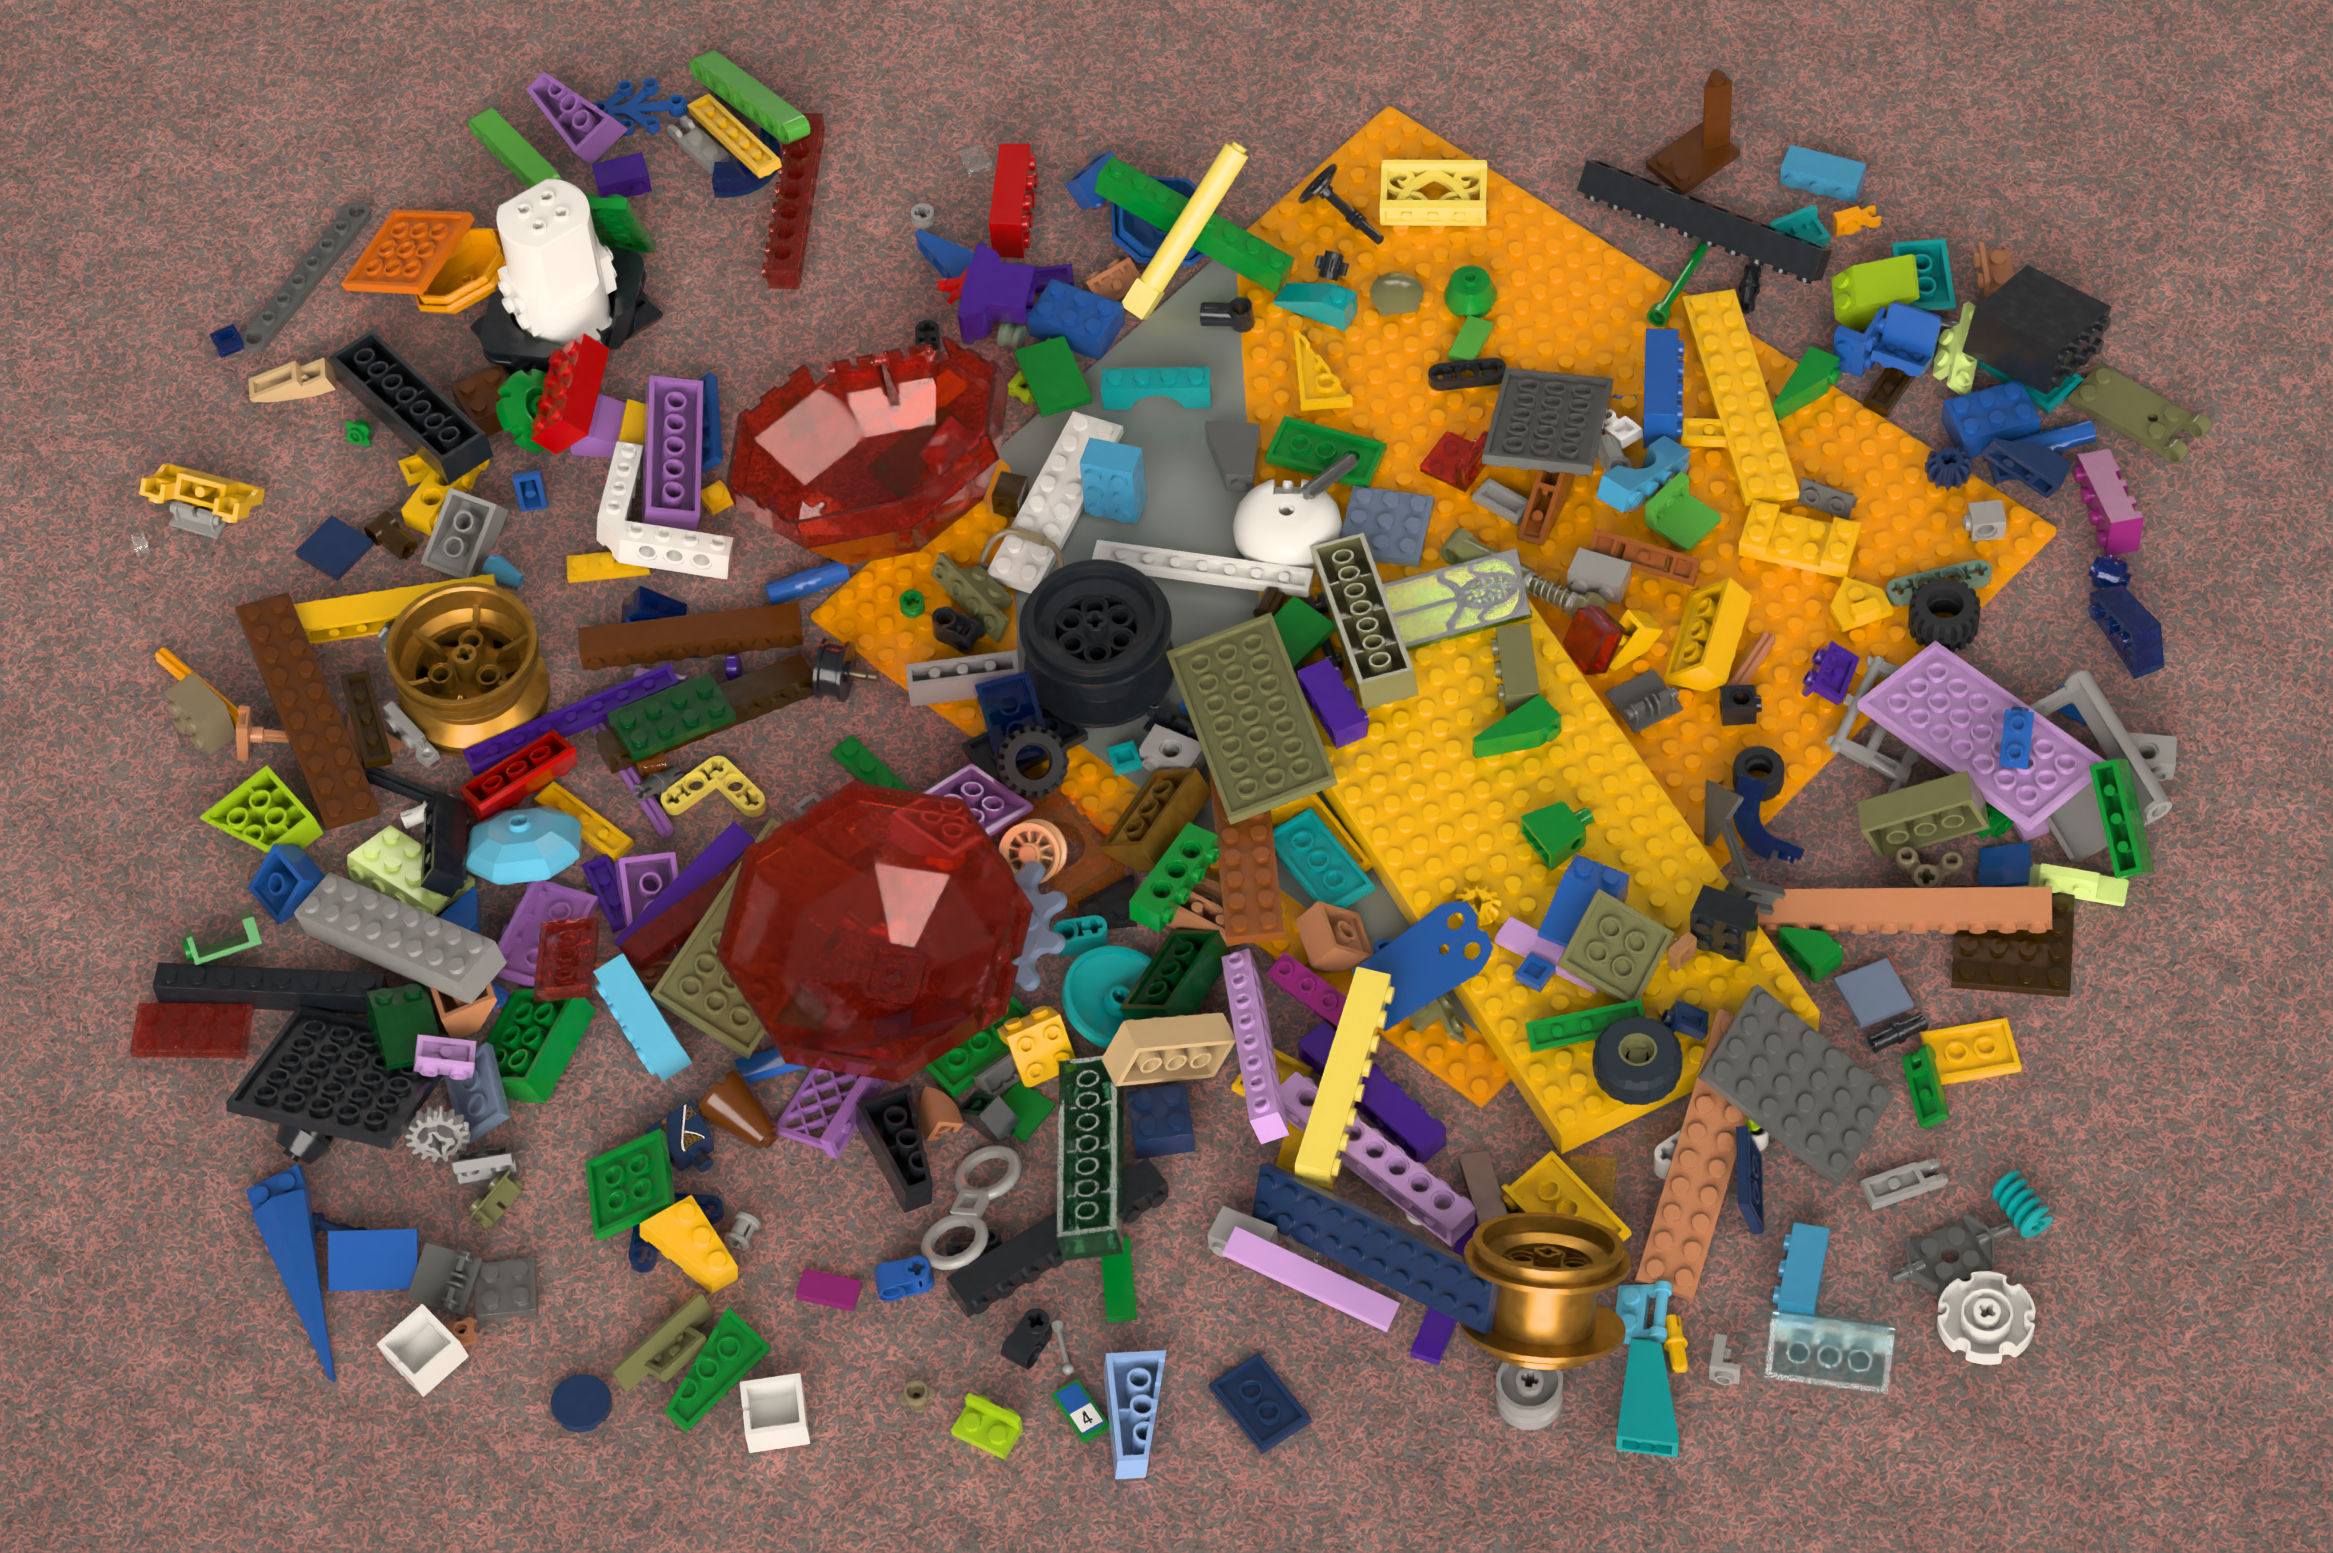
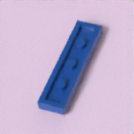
M710 372L699 379V381H703L701 472L703 473L708 472L723 460L717 376Z

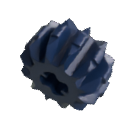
M1950 443L1945 449L1938 445L1936 451H1930L1925 463L1928 482H1935L1936 489L1945 486L1948 491L1953 486L1959 490L1962 483L1967 484L1972 472L1973 465L1971 464L1972 461H1970L1969 453H1962L1961 446L1953 449Z

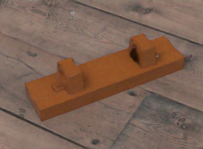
M1596 528L1588 549L1631 562V569L1693 587L1702 560L1696 557ZM1669 558V567L1666 571H1664L1667 559Z

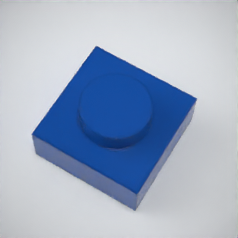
M1530 952L1516 971L1515 980L1541 993L1556 972V965Z

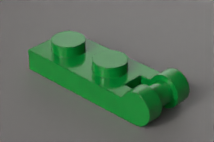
M1928 1043L1921 1046L1918 1052L1914 1054L1910 1052L1902 1057V1064L1918 1123L1924 1129H1928L1950 1117L1935 1063L1936 1053Z

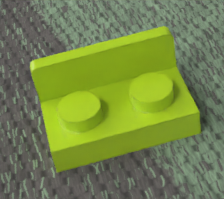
M968 1393L965 1397L966 1407L951 1429L952 1435L1005 1460L1023 1431L1021 1417L1011 1408L1005 1407L1003 1409L994 1405L990 1399L983 1395L975 1396Z

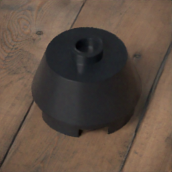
M279 1124L275 1141L285 1147L282 1153L294 1161L298 1162L302 1158L312 1164L330 1150L329 1146L335 1137L326 1135L324 1138V1135L321 1133Z

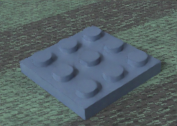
M1353 485L1340 539L1364 532L1374 562L1419 568L1434 506V496Z

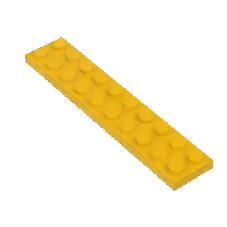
M1735 289L1683 296L1682 307L1717 419L1721 421V429L1727 440L1726 448L1744 505L1751 506L1753 499L1768 503L1798 499L1800 491Z

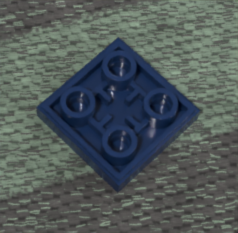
M331 515L296 550L298 558L338 581L374 544L371 538Z

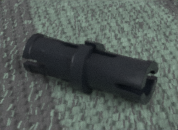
M1754 263L1745 265L1743 280L1739 283V304L1743 313H1750V311L1753 312L1755 310L1756 297L1760 293L1759 278L1761 267Z
M1921 1012L1900 1022L1893 1021L1889 1024V1027L1868 1035V1044L1870 1047L1874 1046L1872 1048L1874 1053H1878L1880 1050L1897 1042L1900 1045L1906 1042V1038L1927 1030V1021L1925 1018L1920 1020L1923 1017Z

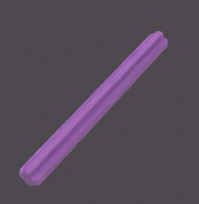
M606 722L590 727L595 736V733L609 728ZM634 766L619 771L631 792L634 785L644 781ZM640 790V791H638V792H636V793H633V795H634V796H635V795H638L639 793L642 792V790ZM654 796L647 798L643 802L638 801L662 838H667L674 834L672 823Z

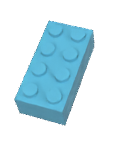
M623 953L593 971L598 979V982L594 984L603 999H605L611 1013L621 1025L622 1031L630 1043H632L638 1057L652 1076L657 1073L661 1080L665 1081L692 1064L691 1059L660 1009L652 1001L647 988Z

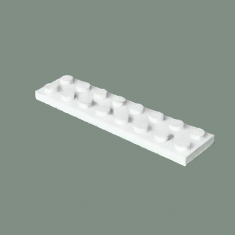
M1073 411L1010 528L1020 529L1022 527L1046 535L1061 550L1084 508L1080 460L1089 437L1118 443L1124 433L1123 426ZM1007 535L987 572L998 584L1031 594L1037 585L1048 576L1056 561V555L1046 545L1042 546L1018 538L1017 535Z

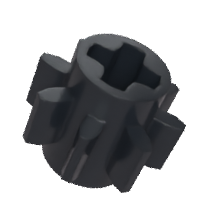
M1325 250L1324 256L1317 255L1314 267L1320 269L1318 276L1334 281L1338 280L1339 275L1346 276L1349 264L1343 262L1345 255Z

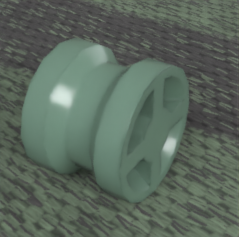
M1002 322L998 331L997 345L1003 348L1009 346L1013 350L1022 348L1027 335L1026 326H1014L1012 323Z

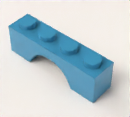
M1664 435L1649 445L1642 469L1617 465L1604 473L1596 497L1624 513L1631 507H1636L1648 496L1654 495L1656 491L1664 486L1668 479L1674 478L1681 471L1686 473L1689 468L1688 459L1691 451Z

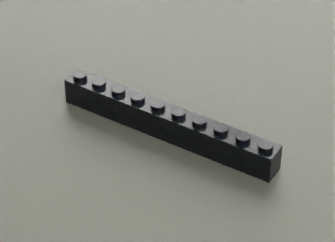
M1598 160L1586 161L1577 191L1585 193L1584 198L1594 202L1603 200L1608 202L1607 206L1618 211H1623L1624 208L1631 211V216L1637 219L1646 220V218L1655 220L1654 225L1664 229L1676 228L1681 236L1693 238L1694 235L1702 238L1701 243L1707 246L1716 247L1720 245L1726 248L1725 252L1734 256L1746 255L1749 257L1748 261L1763 266L1764 263L1773 266V271L1784 275L1790 272L1797 275L1796 279L1807 284H1811L1812 281L1822 280L1832 252L1831 249Z

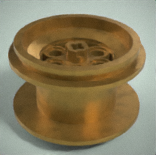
M1546 1212L1503 1215L1490 1219L1475 1229L1473 1237L1465 1245L1464 1261L1475 1274L1500 1286L1492 1331L1483 1334L1459 1322L1462 1334L1471 1343L1506 1363L1539 1370H1562L1582 1366L1594 1359L1611 1354L1623 1344L1626 1334L1623 1320L1609 1308L1597 1303L1598 1291L1610 1288L1623 1281L1628 1276L1631 1268V1259L1628 1252L1624 1249V1243L1613 1230L1585 1218Z

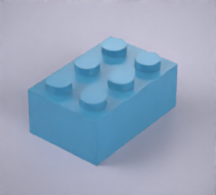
M1089 437L1080 460L1085 514L1114 519L1122 523L1138 524L1147 500L1142 448Z

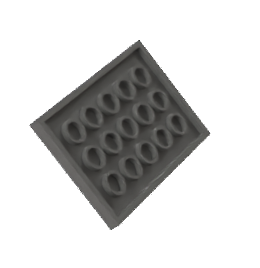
M1506 368L1483 450L1482 464H1489L1494 467H1517L1522 470H1545L1550 473L1565 472L1578 476L1592 475L1613 390V379Z
M1758 984L1749 991L1697 1076L1834 1186L1840 1185L1895 1094Z

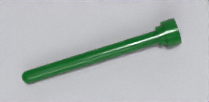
M1699 243L1663 300L1652 305L1647 313V319L1652 325L1657 327L1666 325L1671 317L1670 307L1710 246Z

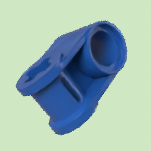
M913 1256L877 1265L874 1268V1275L880 1300L893 1301L902 1297L928 1292L934 1285V1277L930 1272L929 1261L922 1256Z

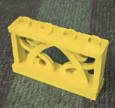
M1382 160L1380 225L1486 226V160ZM1390 181H1397L1398 185L1403 189L1394 187ZM1436 181L1444 185L1451 192L1446 193L1439 200H1428L1423 194L1416 191L1426 184ZM1471 181H1478L1474 187L1464 189L1471 184ZM1388 192L1398 195L1397 199L1388 200ZM1480 192V200L1470 199L1469 196Z

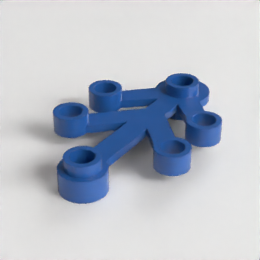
M655 78L645 79L643 81V89L624 105L617 104L624 98L630 97L634 92L633 85L628 80L620 81L617 84L618 91L605 102L598 101L593 103V105L610 115L623 126H628V130L623 136H630L634 133L633 121L644 127L647 133L654 134L660 130V122L657 117H647L642 113L668 111L673 117H682L688 112L687 100L679 94L672 95L668 101L643 103L648 97L659 91L658 81ZM625 115L628 118L621 120L617 116Z

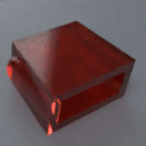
M1588 605L1587 607H1579L1562 644L1584 675L1603 674L1607 672L1626 628L1600 606Z

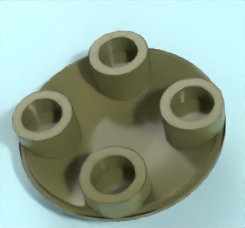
M1401 272L1388 273L1379 277L1372 284L1370 298L1378 313L1382 316L1404 314L1407 312L1414 313L1420 308V303L1423 299V287L1415 277Z

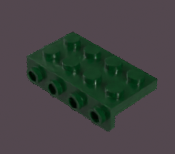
M710 672L607 713L609 728L612 727L633 762L736 720L735 711Z

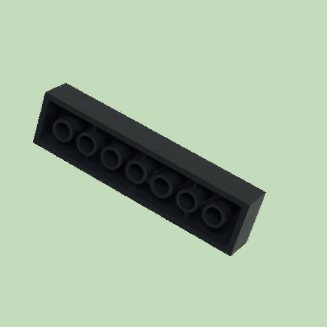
M373 329L328 357L337 380L448 484H451L493 457L486 433Z

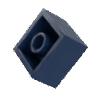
M1185 1083L1127 1092L1137 1160L1195 1151L1194 1133Z

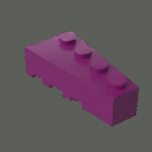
M2110 449L2077 454L2076 466L2072 468L2073 478L2076 483L2079 482L2081 485V500L2083 504H2087L2089 507L2088 518L2090 524L2096 526L2098 546L2104 548L2106 556H2109V554L2117 555L2138 551L2144 516L2141 511L2136 512L2137 502L2134 496L2128 495L2126 480H2120V469Z

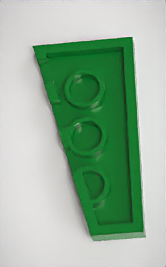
M727 1307L690 1371L665 1409L664 1414L687 1434L770 1352L771 1347Z

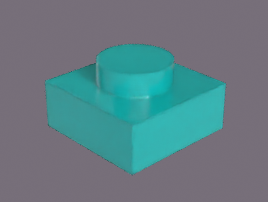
M1133 740L1106 748L1115 776L1142 769V761Z

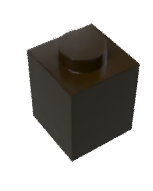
M1001 471L991 496L993 513L1004 517L1016 518L1029 494L1027 476Z

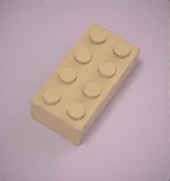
M1223 1013L1179 1015L1165 1018L1154 1017L1141 1020L1130 1019L1123 1021L1103 1055L1102 1061L1115 1086L1212 1078L1220 1069L1236 1039Z

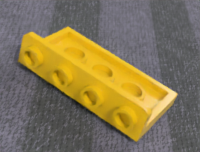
M1552 1150L1511 1186L1505 1183L1500 1187L1504 1195L1502 1197L1503 1202L1512 1212L1517 1210L1519 1213H1559L1585 1218L1613 1230L1620 1236L1623 1242L1632 1235L1631 1230Z

